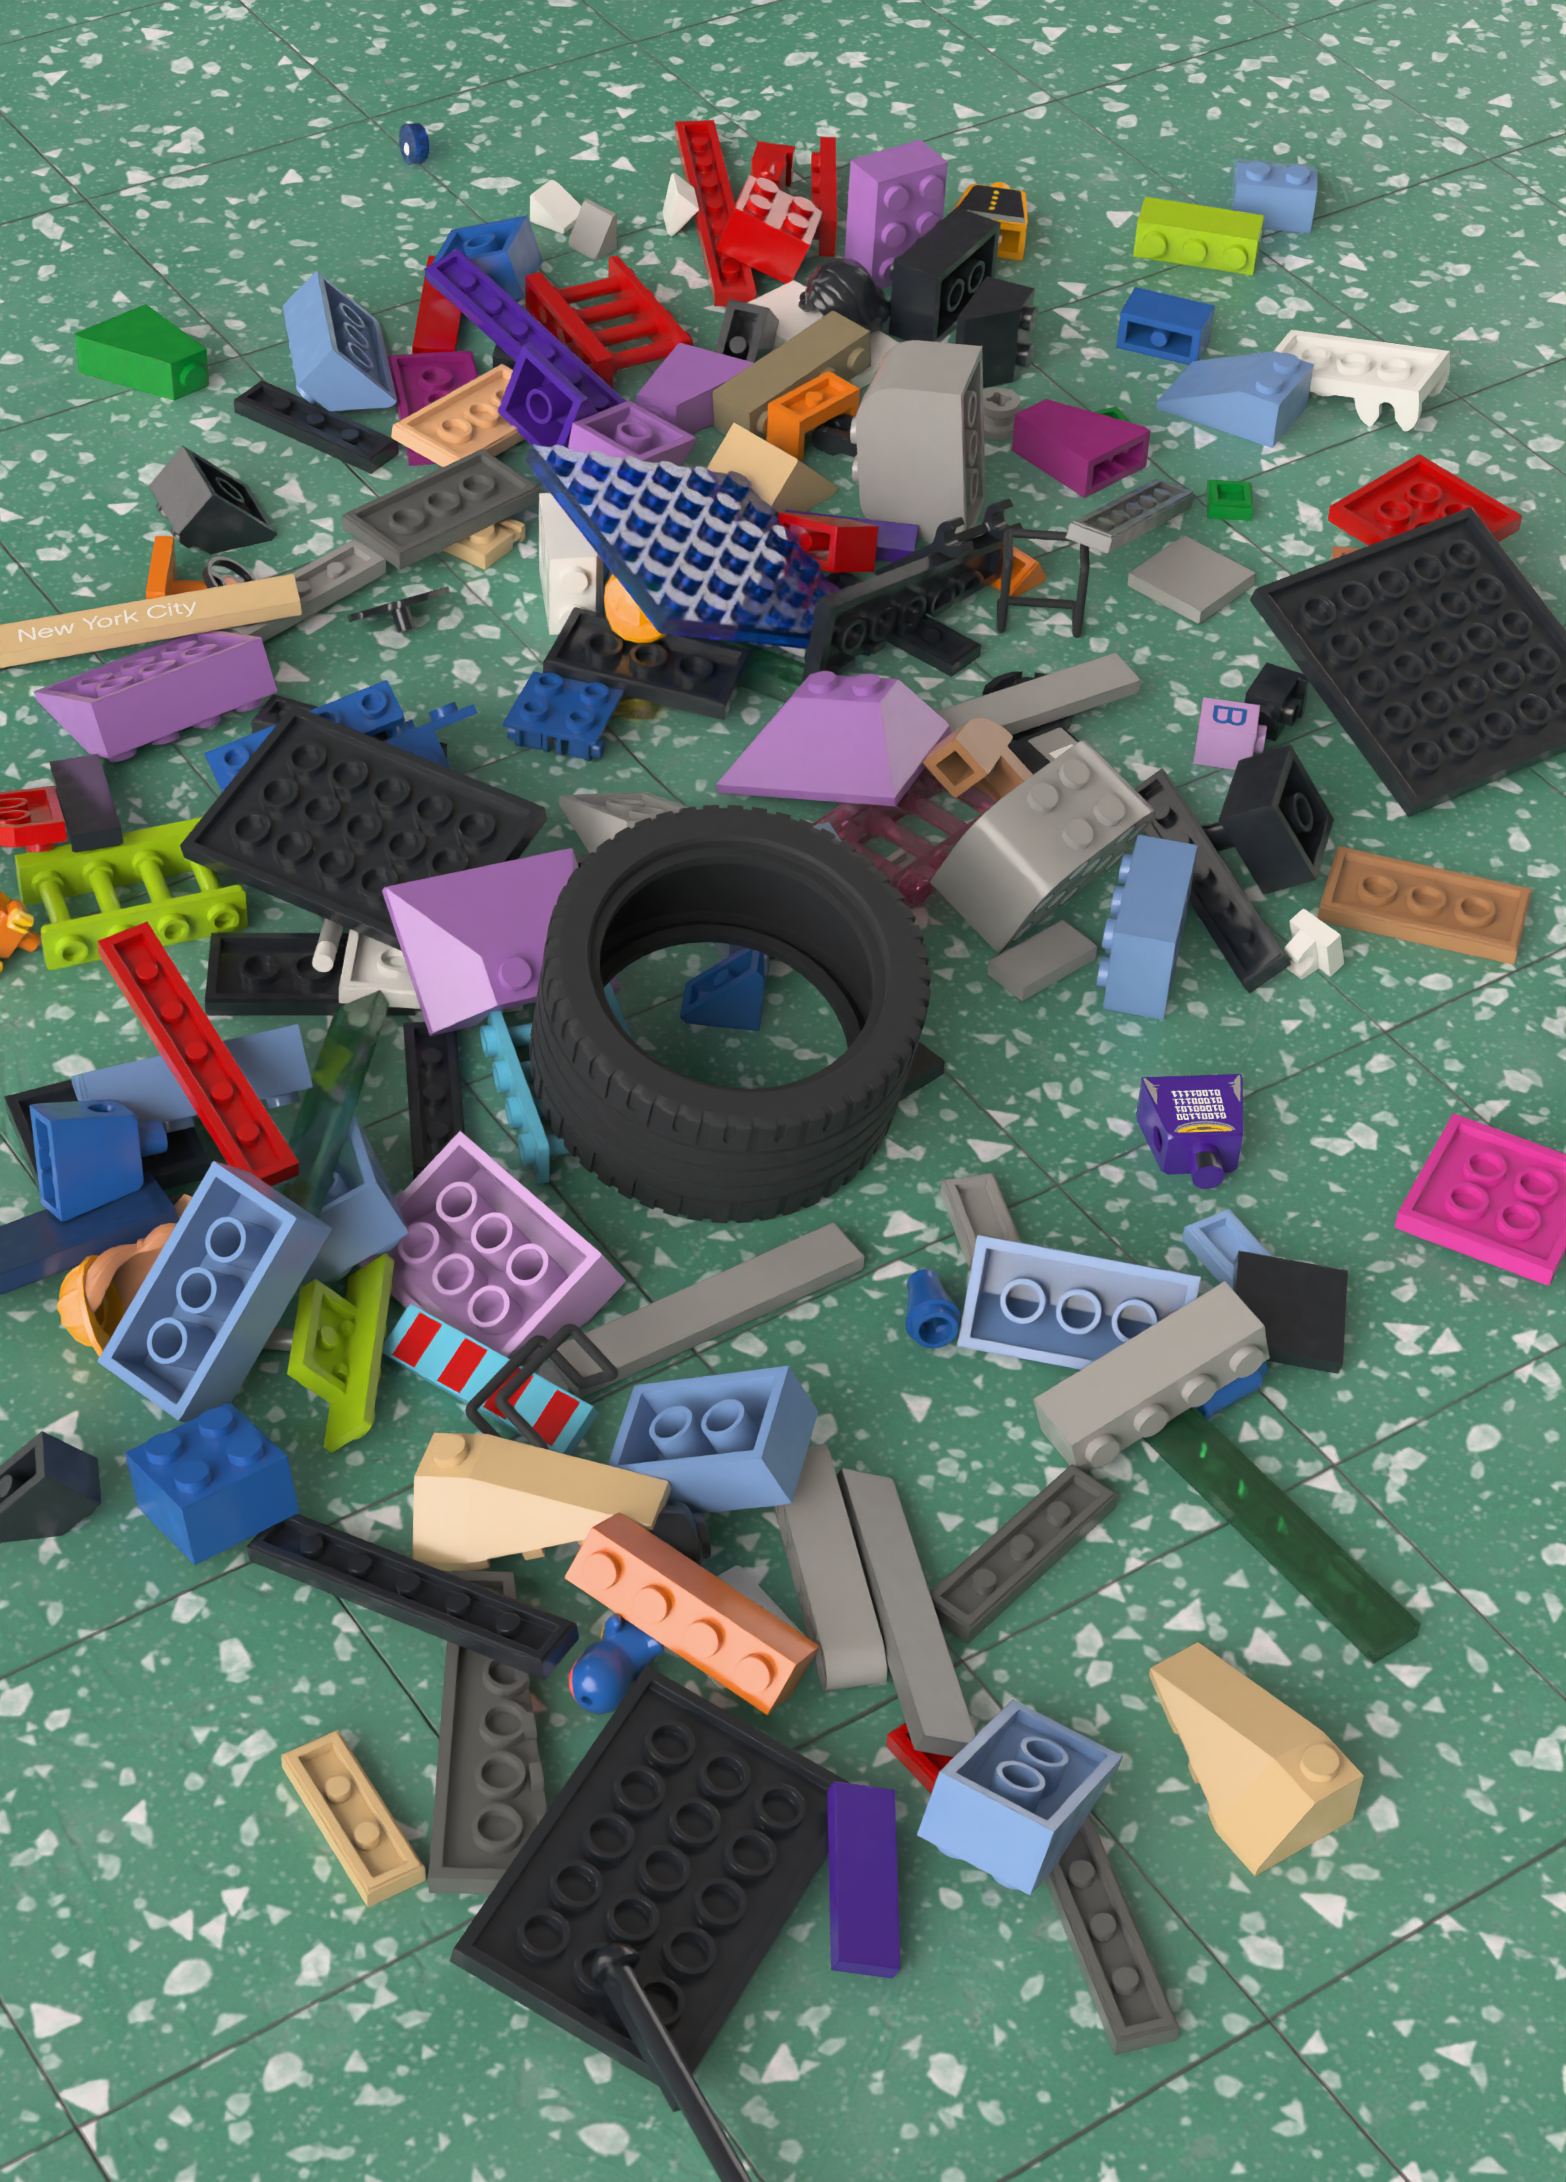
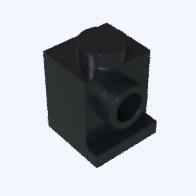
M1266 662L1246 692L1245 703L1260 705L1258 724L1267 726L1266 739L1276 741L1286 725L1292 727L1297 718H1302L1310 682L1302 673Z

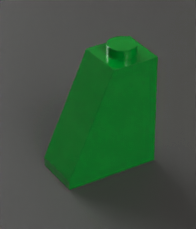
M147 304L74 333L78 370L85 375L173 401L209 386L207 349Z

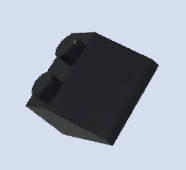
M987 276L958 316L955 344L982 346L983 388L1012 383L1023 367L1028 368L1030 366L1035 348L1034 343L1029 342L1030 332L1033 331L1038 317V307L1033 306L1035 288Z
M184 446L178 450L149 485L158 501L156 505L157 510L173 526L170 530L171 534L187 548L191 549L195 545L211 555L272 541L277 535V532L248 485Z

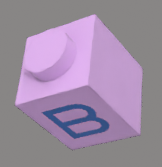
M1203 697L1193 764L1236 770L1239 760L1251 757L1253 753H1263L1267 726L1258 724L1260 705Z

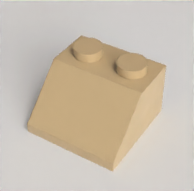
M733 423L707 467V470L721 478L717 485L719 488L739 500L743 493L753 497L749 505L771 519L775 512H785V510L806 512L832 497L838 489L837 486L798 459L736 423Z

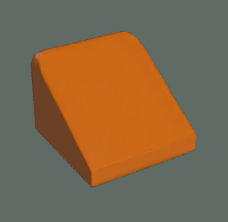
M1013 546V565L1009 596L1018 597L1042 584L1047 579V576L1039 562ZM1002 571L1000 578L989 584L999 592L1001 591Z

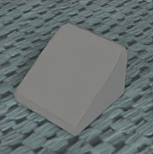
M589 199L585 200L569 237L568 246L592 260H599L617 250V214Z

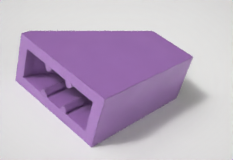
M678 343L637 393L636 404L691 435L714 424L712 391L754 363Z

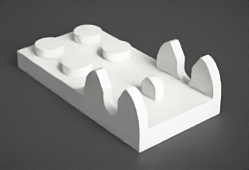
M1291 330L1274 350L1279 353L1293 354L1300 360L1314 364L1310 392H1314L1319 396L1338 395L1354 398L1357 413L1360 419L1368 426H1372L1382 413V403H1390L1395 409V419L1403 431H1409L1414 427L1421 415L1422 402L1429 393L1432 395L1439 393L1446 385L1450 374V351L1297 330Z

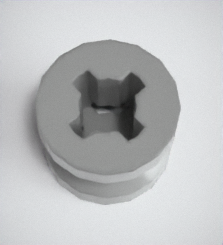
M986 388L983 390L984 438L991 440L1009 439L1013 437L1015 414L1020 410V397L1017 393L1007 388Z

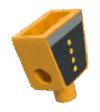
M995 182L991 186L969 185L953 210L958 207L1000 222L997 257L1023 261L1028 224L1026 193L1022 190L1011 189L1003 182Z

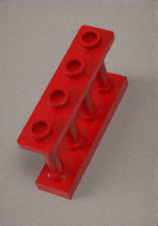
M618 255L609 257L608 278L558 289L556 286H552L541 272L525 275V310L611 388H613V376L617 374V370L665 359L678 343L694 346L690 334L680 327L673 319L671 312L665 310L654 297L653 292L642 284L636 277L633 269L628 268ZM610 294L616 300L580 310L569 306V304ZM628 315L634 321L633 323L596 332L587 327L588 325ZM648 337L653 343L617 353H612V351L605 348Z

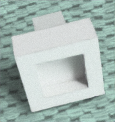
M1304 908L1289 921L1292 940L1285 946L1284 953L1292 960L1290 961L1291 965L1286 969L1302 980L1317 969L1322 970L1331 977L1344 965L1341 935Z

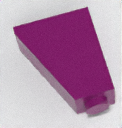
M1045 399L1015 414L1011 451L1083 498L1146 467L1151 430L1144 426Z

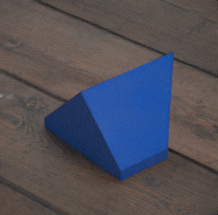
M744 947L686 982L680 1018L686 1024L760 1031L770 956Z

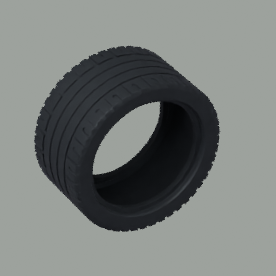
M704 805L703 809L696 810L695 806L679 809V813L673 814L672 811L657 814L656 819L651 820L649 817L636 822L634 828L626 827L617 832L613 840L610 838L605 840L597 847L596 853L591 852L581 862L580 868L574 870L568 878L567 885L563 886L550 917L530 1034L529 1050L531 1075L535 1079L534 1088L537 1098L542 1100V1111L546 1119H551V1128L559 1139L563 1138L564 1147L573 1157L578 1156L580 1158L579 1163L588 1172L592 1173L594 1171L598 1175L597 1179L608 1187L613 1185L618 1188L617 1193L630 1200L634 1197L640 1200L641 1205L653 1210L655 1207L664 1209L663 1213L676 1217H678V1214L687 1215V1219L702 1221L703 1218L711 1219L712 1223H727L728 1220H735L736 1223L752 1222V1218H759L760 1221L776 1218V1214L782 1213L785 1216L798 1212L801 1206L808 1208L820 1202L822 1196L828 1198L837 1192L841 1184H848L856 1177L857 1171L863 1170L870 1162L872 1154H876L883 1142L884 1136L888 1133L925 1024L931 992L929 988L931 982L930 967L927 966L929 957L926 946L922 945L924 938L918 925L914 924L916 918L910 906L904 905L905 898L897 887L890 885L891 880L881 869L876 870L874 868V862L864 854L859 855L856 853L854 846L845 840L840 842L835 839V834L823 828L821 831L813 828V823L800 819L799 822L790 819L791 815L776 812L775 815L767 813V809L752 807V810L743 809V806L728 805L727 808H720L719 805ZM702 942L742 946L759 951L785 963L812 983L834 1010L843 1029L848 1049L837 1060L821 1071L786 1085L755 1089L712 1085L680 1074L647 1054L622 1028L607 1001L604 988L628 965L657 950L687 943Z

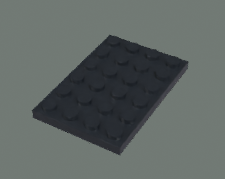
M292 705L180 844L185 859L402 951L382 893L384 887L519 859L545 824L547 817L545 807Z
M646 1665L453 1948L450 1962L658 2086L604 1987L596 1985L592 1978V1962L601 1948L612 1943L627 1944L640 1955V1961L633 1969L635 1975L694 2076L829 1855L828 1789L834 1781L850 1782Z

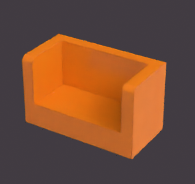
M827 371L768 403L766 441L802 462L804 459L805 433L839 414L856 416L859 409L860 388Z

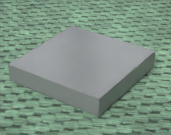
M1183 535L1129 572L1127 586L1191 621L1201 624L1253 587L1256 573Z

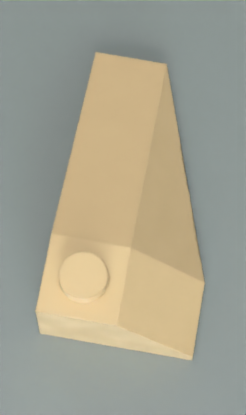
M434 1433L414 1476L412 1559L442 1571H477L490 1568V1559L521 1552L525 1561L545 1557L544 1548L575 1541L582 1546L593 1526L618 1512H621L646 1530H653L657 1517L666 1505L672 1488L667 1480L489 1434Z

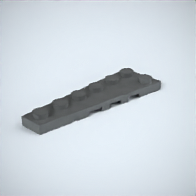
M452 1571V1575L517 1600L513 1572ZM447 1641L428 1874L429 1893L491 1894L547 1812L544 1777L539 1758L535 1716L532 1710L529 1690V1675L526 1672Z

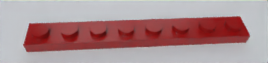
M714 120L675 121V139L685 181L694 187L699 211L694 215V220L714 307H727L729 299L748 303L756 299V287L751 267L716 250L735 202Z

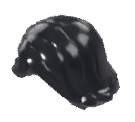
M835 258L819 265L810 275L805 292H802L799 296L798 306L804 312H810L817 308L823 315H827L831 311H835L867 329L870 333L882 328L883 323L890 316L888 312L889 302L885 299L883 290L876 286L870 273L863 265L856 260L848 258Z

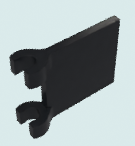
M1011 499L991 504L985 512L982 524L955 534L956 528L965 524L962 517L942 522L938 526L935 538L931 544L876 570V575H881L937 552L950 558H956L974 549L971 540L973 538L989 534L1002 540L1006 530L1023 529L1020 522L1010 526L1004 519L1005 510L1013 507Z

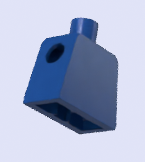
M107 1099L30 1105L41 1205L61 1221L70 1220L140 1190L144 1184L141 1158L167 1151V1135L162 1123L159 1120L138 1124L135 1113L117 1100Z

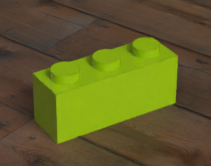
M1145 197L1137 221L1133 257L1253 276L1260 251L1265 215Z

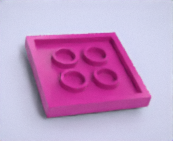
M1453 1113L1399 1209L1394 1228L1550 1286L1566 1255V1154Z

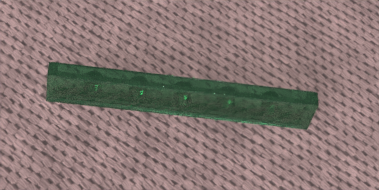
M1195 1407L1187 1409L1168 1421L1163 1429L1155 1435L1142 1437L1372 1664L1418 1637L1421 1624Z

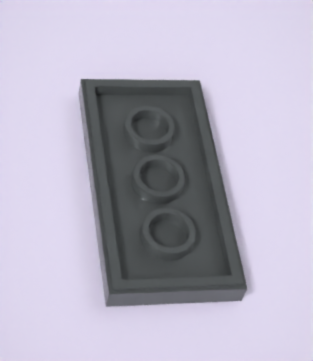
M480 449L342 515V529L401 570L538 503L540 488L485 450Z

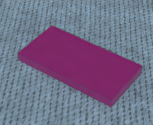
M472 351L387 356L397 398L395 406L399 421L479 377ZM405 446L409 466L437 464Z

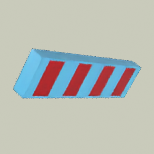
M411 1303L384 1342L382 1355L385 1358L466 1404L510 1360ZM520 1365L480 1406L478 1411L525 1437L498 1409L495 1402L499 1391L523 1368ZM535 1373L507 1400L545 1440L548 1450L572 1456L599 1414L594 1406Z

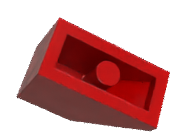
M778 512L774 557L832 573L874 572L879 526L846 518Z

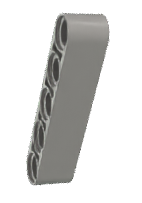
M826 1444L808 1446L792 1504L773 1507L807 1636L820 1646L813 1658L819 1682L823 1691L885 1683L887 1663L883 1639L831 1454Z

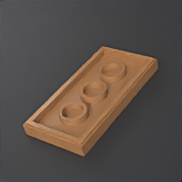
M1338 846L1317 918L1326 923L1514 965L1532 889Z

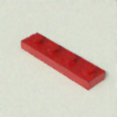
M820 136L819 152L811 153V202L817 209L823 212L812 240L819 241V256L835 257L837 230L836 137Z

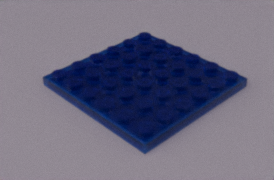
M532 445L525 458L526 463L661 634L807 649L813 626V611L818 599L840 591L819 570V563L807 555L796 542L797 537L795 534L779 523L774 515V509L768 503L761 500L751 488V481L738 472H714L701 466H695L694 468L680 467L668 461L653 463L642 461L634 456H626L625 458L613 457L595 450L589 453L572 451L561 445H554L553 448ZM865 651L860 655L870 656L871 653Z

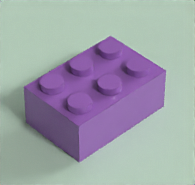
M921 140L851 159L845 258L856 260L863 265L870 273L876 286L881 289L892 286L889 274L894 259L897 256H901L918 238H922L939 220L943 219L948 162Z

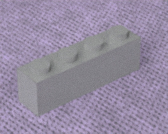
M1224 1281L1034 1398L1041 1431L1069 1466L1073 1464L1085 1473L1094 1467L1105 1466L1126 1447L1142 1437L1155 1435L1171 1419L1191 1407H1199L1205 1404L1216 1391L1237 1378L1247 1377L1257 1371L1262 1363L1270 1358L1265 1326Z

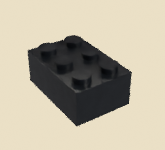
M956 207L944 219L939 220L922 238H918L901 256H897L894 259L889 274L892 280V293L888 305L890 335L906 341L941 342L957 328L958 316L987 276L995 278L1000 222Z

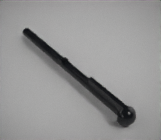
M612 1943L604 1946L597 1952L592 1962L591 1973L594 1983L604 1987L672 2111H682L721 2182H753L633 1971L640 1961V1955L627 1944Z

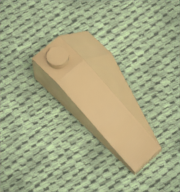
M1199 1642L1150 1668L1149 1677L1172 1731L1180 1736L1188 1755V1768L1195 1783H1200L1209 1804L1208 1815L1214 1830L1254 1876L1259 1875L1353 1820L1364 1775L1318 1727Z

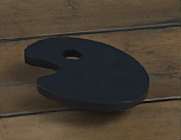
M446 586L347 616L349 622L391 610L397 633L415 628L409 605L449 594V587Z

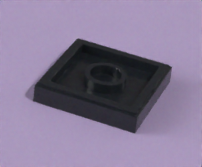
M1238 1251L1234 1261L1232 1290L1265 1326L1270 1357L1266 1361L1339 1373L1343 1365L1348 1270Z

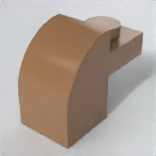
M982 717L970 719L932 748L922 762L954 798H957L974 786L991 806L1033 775L1008 748V744L1013 736L998 723Z

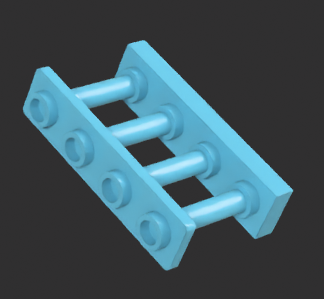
M608 983L604 988L607 1001L622 1028L631 1037L612 986ZM501 1010L494 1011L488 1015V1025L480 1027L483 1053L486 1058L494 1057L495 1062L492 1064L495 1087L498 1093L506 1092L508 1098H505L506 1116L511 1130L519 1128L518 1147L523 1166L532 1165L538 1184L549 1183L550 1156L567 1154L569 1151L564 1147L563 1138L559 1139L556 1134L545 1135L540 1119L546 1118L541 1108L542 1100L538 1098L532 1099L527 1083L535 1081L531 1075V1061L519 1062L514 1048L530 1045L532 1023L507 1027Z

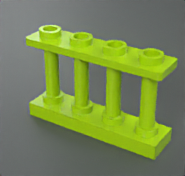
M202 817L122 833L123 844L119 846L75 853L72 852L71 845L67 844L57 846L49 851L27 852L14 855L22 903L28 906L43 902L51 923L42 926L40 929L44 961L47 969L55 970L102 960L98 954V940L147 921L163 946L210 937L211 933H229L246 929L248 927L246 893L243 886L238 884L222 888L215 871L185 859L180 844ZM193 871L201 892L172 898L164 877ZM144 882L152 903L122 909L114 888ZM94 892L101 913L71 919L64 898Z

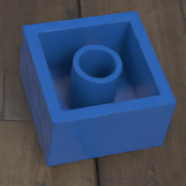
M230 1402L217 1408L209 1409L199 1417L166 1433L155 1435L147 1442L125 1452L138 1508L194 1565L299 1513L288 1456Z

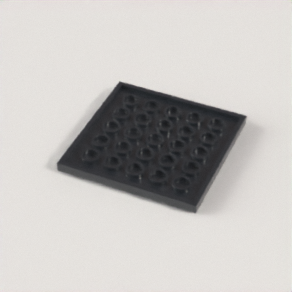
M1472 507L1258 587L1250 598L1253 606L1408 817L1566 751V630Z

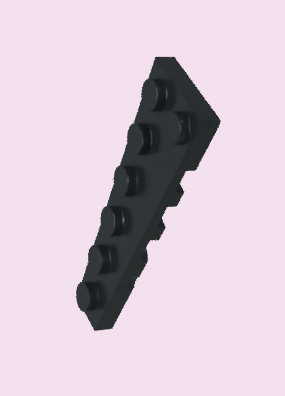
M983 534L971 539L974 549L964 555L950 558L937 552L819 598L813 611V626L809 646L804 655L805 666L802 682L810 674L821 671L833 672L835 675L840 676L855 666V657L865 651L873 655L886 648V639L895 633H899L902 636L909 634L915 630L916 624L926 614L935 618L948 610L953 604L963 601L999 579L1003 567L1004 539L1000 540L989 534Z

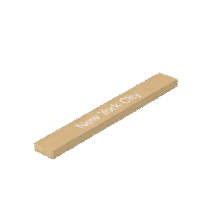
M295 575L277 576L0 625V668L302 615Z

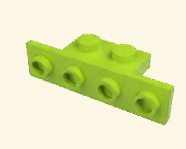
M386 1253L348 1277L345 1299L317 1279L300 1289L287 1375L330 1403L323 1448L331 1453L354 1439L362 1438L370 1430L375 1420L374 1408L378 1381L381 1376L380 1364L383 1342L387 1333L386 1320L389 1298L393 1290L392 1276L395 1262Z

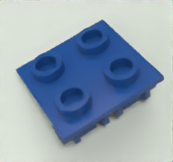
M533 671L505 718L503 727L508 728L507 738L515 740L516 746H525L539 750L542 748L544 752H550L556 738V753L558 755H564L568 746V756L582 758L587 761H591L593 757L601 758L604 752L605 740L600 739L621 701L624 690L607 687L598 682L587 683L563 678L555 673Z

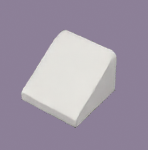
M676 173L671 175L663 207L667 234L671 237L699 211L694 187Z
M549 180L532 193L530 197V222L564 234L574 226L582 206L559 183Z

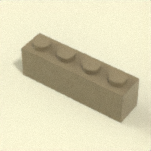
M831 311L713 390L714 426L728 433L733 423H736L764 440L767 437L768 403L827 371L846 381H850L871 366L870 331L839 313Z

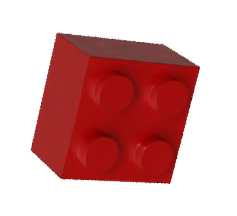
M749 175L728 217L716 250L787 284L793 281L810 247L823 211L817 209L811 201L804 197H793L779 190L777 185L768 179L755 178Z

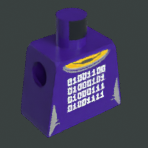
M1241 1074L1141 1078L1136 1118L1162 1172L1168 1175L1191 1174L1193 1184L1196 1187L1210 1189L1218 1186L1224 1180V1173L1233 1172L1237 1169L1243 1139V1079Z

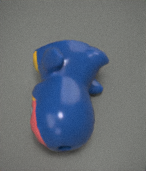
M619 1614L610 1616L602 1627L601 1641L587 1647L583 1654L575 1661L568 1674L569 1690L572 1697L581 1708L590 1713L605 1714L614 1712L629 1692L633 1680L636 1681L646 1665L649 1666L657 1655L664 1652L665 1646Z

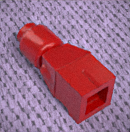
M758 141L753 157H751L750 175L755 178L768 179L776 184L779 190L785 192V186L791 187L793 182L795 146Z

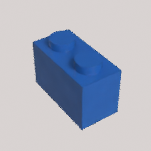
M1135 287L1120 313L1116 348L1190 365L1192 361H1200L1210 343L1215 305Z

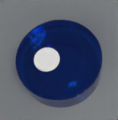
M420 123L403 124L399 132L401 155L409 165L424 163L429 156L428 134Z

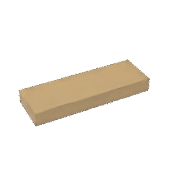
M339 1730L281 1755L284 1772L367 1907H371L426 1881L423 1863Z

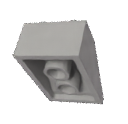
M649 792L559 795L560 808L589 853H596V849L601 843L609 838L613 840L615 834L624 828H634L636 822L649 817L653 820L656 819L657 814L672 811L674 814L679 813V809L688 808Z

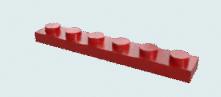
M148 921L98 940L99 956L228 1165L252 1173L271 1187L298 1176L299 1161Z

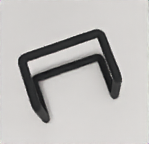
M1006 530L1004 533L1000 598L997 600V631L1003 633L1006 630L1008 605L1072 609V635L1075 638H1079L1082 634L1090 568L1089 547L1080 544V574L1076 601L1009 596L1013 565V538L1057 541L1072 540L1066 538L1067 532Z
M565 1324L550 1340L541 1335L533 1336L468 1402L465 1409L466 1416L483 1434L501 1437L477 1410L538 1347L540 1350L499 1391L495 1399L498 1409L525 1436L532 1446L548 1450L545 1440L507 1400L548 1358L580 1389H587L613 1381L618 1377L617 1368L575 1324ZM571 1336L603 1371L583 1377L557 1348Z

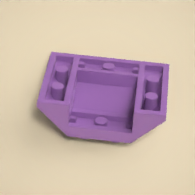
M829 671L810 674L716 784L717 792L896 806L926 767L922 762L932 748L951 734L950 724L899 679L880 678L875 674H863L857 677L839 676Z
M572 848L384 887L382 893L430 1036L478 1026L491 1012L536 1002L550 917L563 886L567 885L568 878L574 870L579 868ZM615 976L609 982L612 986L614 994L620 991V987Z

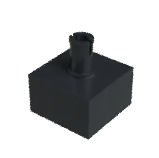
M1288 745L1239 760L1219 817V822L1204 824L1202 827L1218 852L1233 847L1236 848L1264 895L1316 880L1334 818L1292 745Z

